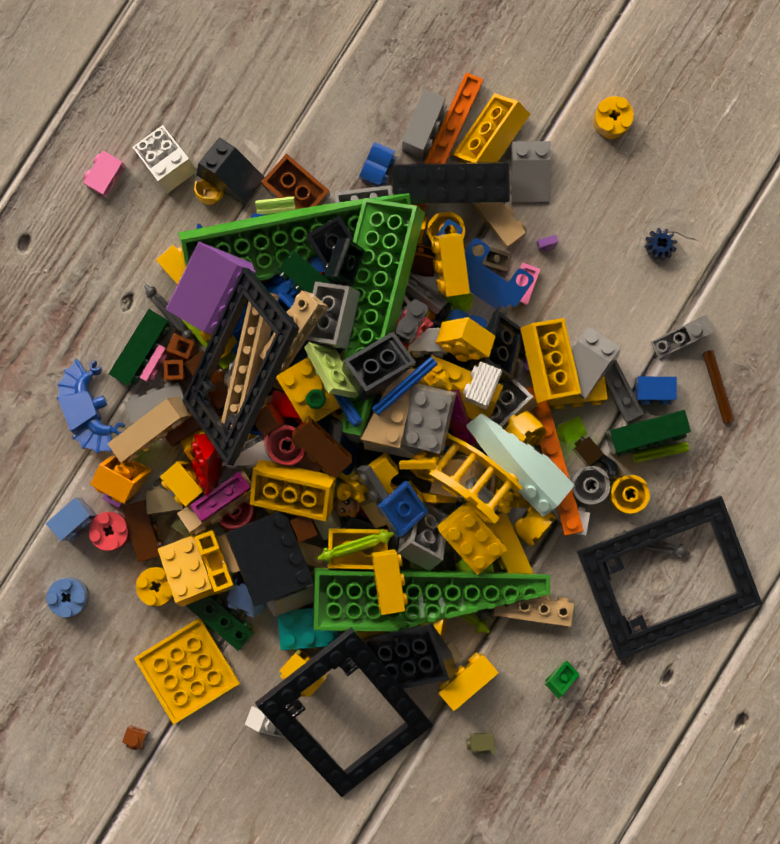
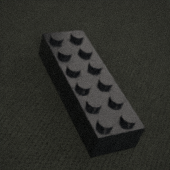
M510 162L392 165L393 195L409 193L411 204L510 202Z

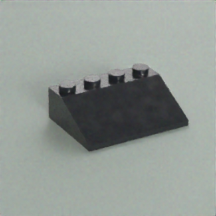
M276 512L225 533L254 607L314 583L286 512Z
M432 623L362 638L403 689L447 681L458 671L452 652Z

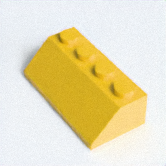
M494 93L452 155L463 163L498 162L521 127L525 124L530 113L519 101Z
M565 318L535 322L521 327L537 403L581 394Z
M431 355L437 362V366L430 372L434 371L437 376L445 370L448 371L449 376L447 379L453 386L450 391H460L468 417L473 420L482 413L490 419L501 395L503 385L497 384L487 410L465 401L466 395L463 394L466 384H471L473 377H470L471 371Z

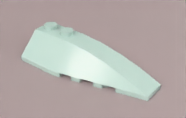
M482 413L466 425L489 458L519 479L518 483L523 488L517 491L542 517L555 509L574 487L572 481L549 457L544 454L541 455L534 450V447L529 444L526 445L514 434H509L502 429V426Z

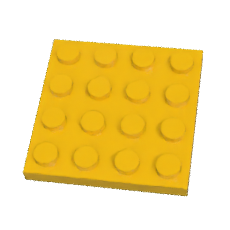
M200 618L134 657L173 725L240 684L204 621Z

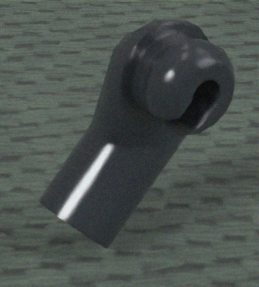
M605 454L602 455L598 462L607 467L609 481L614 482L619 477L618 465Z

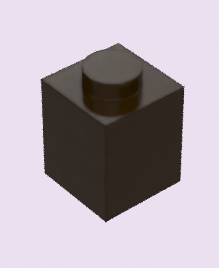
M582 436L574 443L576 447L572 449L586 466L592 465L604 455L590 436L586 439Z

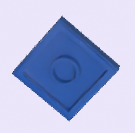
M404 481L377 506L398 537L404 536L428 513V510L408 481Z

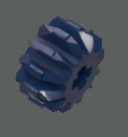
M657 228L656 233L651 231L649 233L651 237L645 238L648 244H645L644 248L651 249L647 254L651 255L654 253V260L659 255L661 261L665 260L666 256L670 258L672 256L671 252H675L677 249L673 246L677 244V240H671L674 233L667 235L668 229H665L662 233L661 229ZM663 241L664 245L658 247L657 244Z

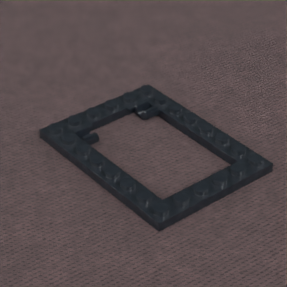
M245 267L241 270L182 400L224 462L230 466H234L237 458L240 456L243 445L248 439V435L256 422L261 408L264 406L265 399L273 387L276 376L280 372L281 366L299 330L298 325L249 268ZM249 301L275 332V337L238 415L232 413L223 424L211 407L212 403L210 401L212 398L208 392L216 390V386L211 378L217 370V365L225 352L229 339L233 335L237 322L240 320L241 313Z
M721 495L576 551L618 660L762 604ZM710 522L736 592L648 627L642 614L632 620H626L625 615L622 616L609 582L611 580L609 574L625 569L620 556ZM614 559L616 564L609 566L608 561ZM636 626H640L641 629L634 631L633 628Z
M352 627L255 702L258 709L341 798L433 726L428 717ZM338 667L347 676L359 668L405 721L404 724L345 770L296 718L306 710L305 706L298 699L302 696L301 693L331 669L335 670Z

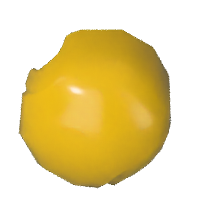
M203 179L195 182L194 193L202 204L212 205L222 199L224 192Z

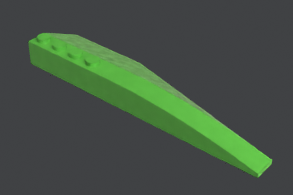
M409 193L368 198L411 205ZM363 199L301 208L178 232L185 268L198 242H202L251 262L255 270V276L260 281L269 279L274 274L280 272L277 269L291 251H295L306 261L313 256H317L306 235L338 215L354 238Z
M368 198L363 199L353 242L362 247L365 253L353 287H351L359 291L360 296L347 350L343 349L344 359L392 332L395 333L425 212L418 206ZM360 395L356 398L348 397L361 417L362 423L354 427L342 410V432L362 436L375 396L366 401H363Z
M314 568V630L347 631L352 627L355 631H396L401 628L417 626L418 624L431 623L444 618L448 619L478 612V610L495 608L504 604H512L521 600L550 595V575L485 571L477 575L474 571L399 569L400 574L404 575L405 585L402 586V591L407 595L408 605H405V611L381 615L374 569Z

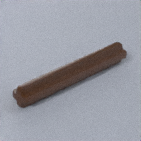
M714 351L703 352V357L723 423L734 422V417Z

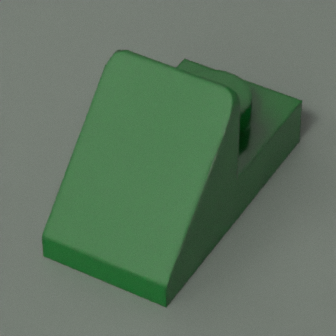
M566 660L545 679V685L559 699L579 676V673Z

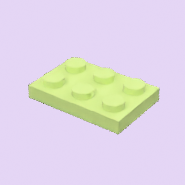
M310 342L304 347L308 354V359L314 365L316 374L321 378L324 389L329 394L356 398L359 395L342 371L343 361L336 348Z

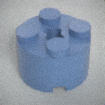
M68 577L57 580L50 586L47 592V604L50 610L60 617L66 618L77 615L88 604V588L84 582L77 578ZM69 593H70V594H71V596H70V599H71V600L66 601V600H65V598H66V595H65V594H69Z
M236 577L233 582L235 588L230 590L227 597L229 602L227 606L235 610L239 608L245 610V614L254 618L257 615L263 614L266 603L254 607L245 582H241L240 577Z

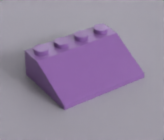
M198 242L166 310L203 332L212 335L242 268H249L255 274L253 264Z

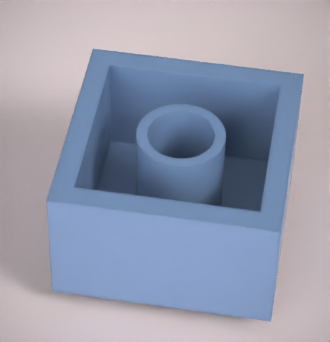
M74 498L45 524L60 541H74L81 535L79 531L83 528H89L92 520L97 515L83 498Z

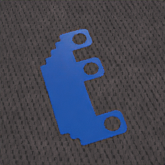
M446 220L436 236L444 235L445 228L449 225L455 226L458 234H462L463 229L454 221ZM478 238L473 239L465 251L470 292L496 310L500 306L507 308L508 305L516 307L533 283L534 277L520 268L517 269L510 281L507 282L481 264L489 253L490 247ZM475 244H481L484 247L483 255L475 256L473 254L472 248ZM519 274H525L528 277L527 285L519 286L516 283V277Z

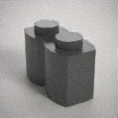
M416 299L408 305L406 316L400 320L396 329V336L400 341L408 345L414 341L417 336L418 327L426 319L428 305Z

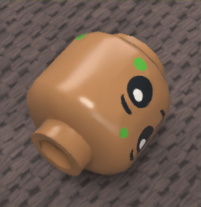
M349 497L347 500L334 498L333 510H336L337 515L340 517L354 518L357 513L361 512V503L352 497Z

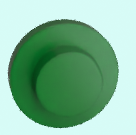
M313 389L308 392L306 403L312 409H320L326 403V396L323 391Z

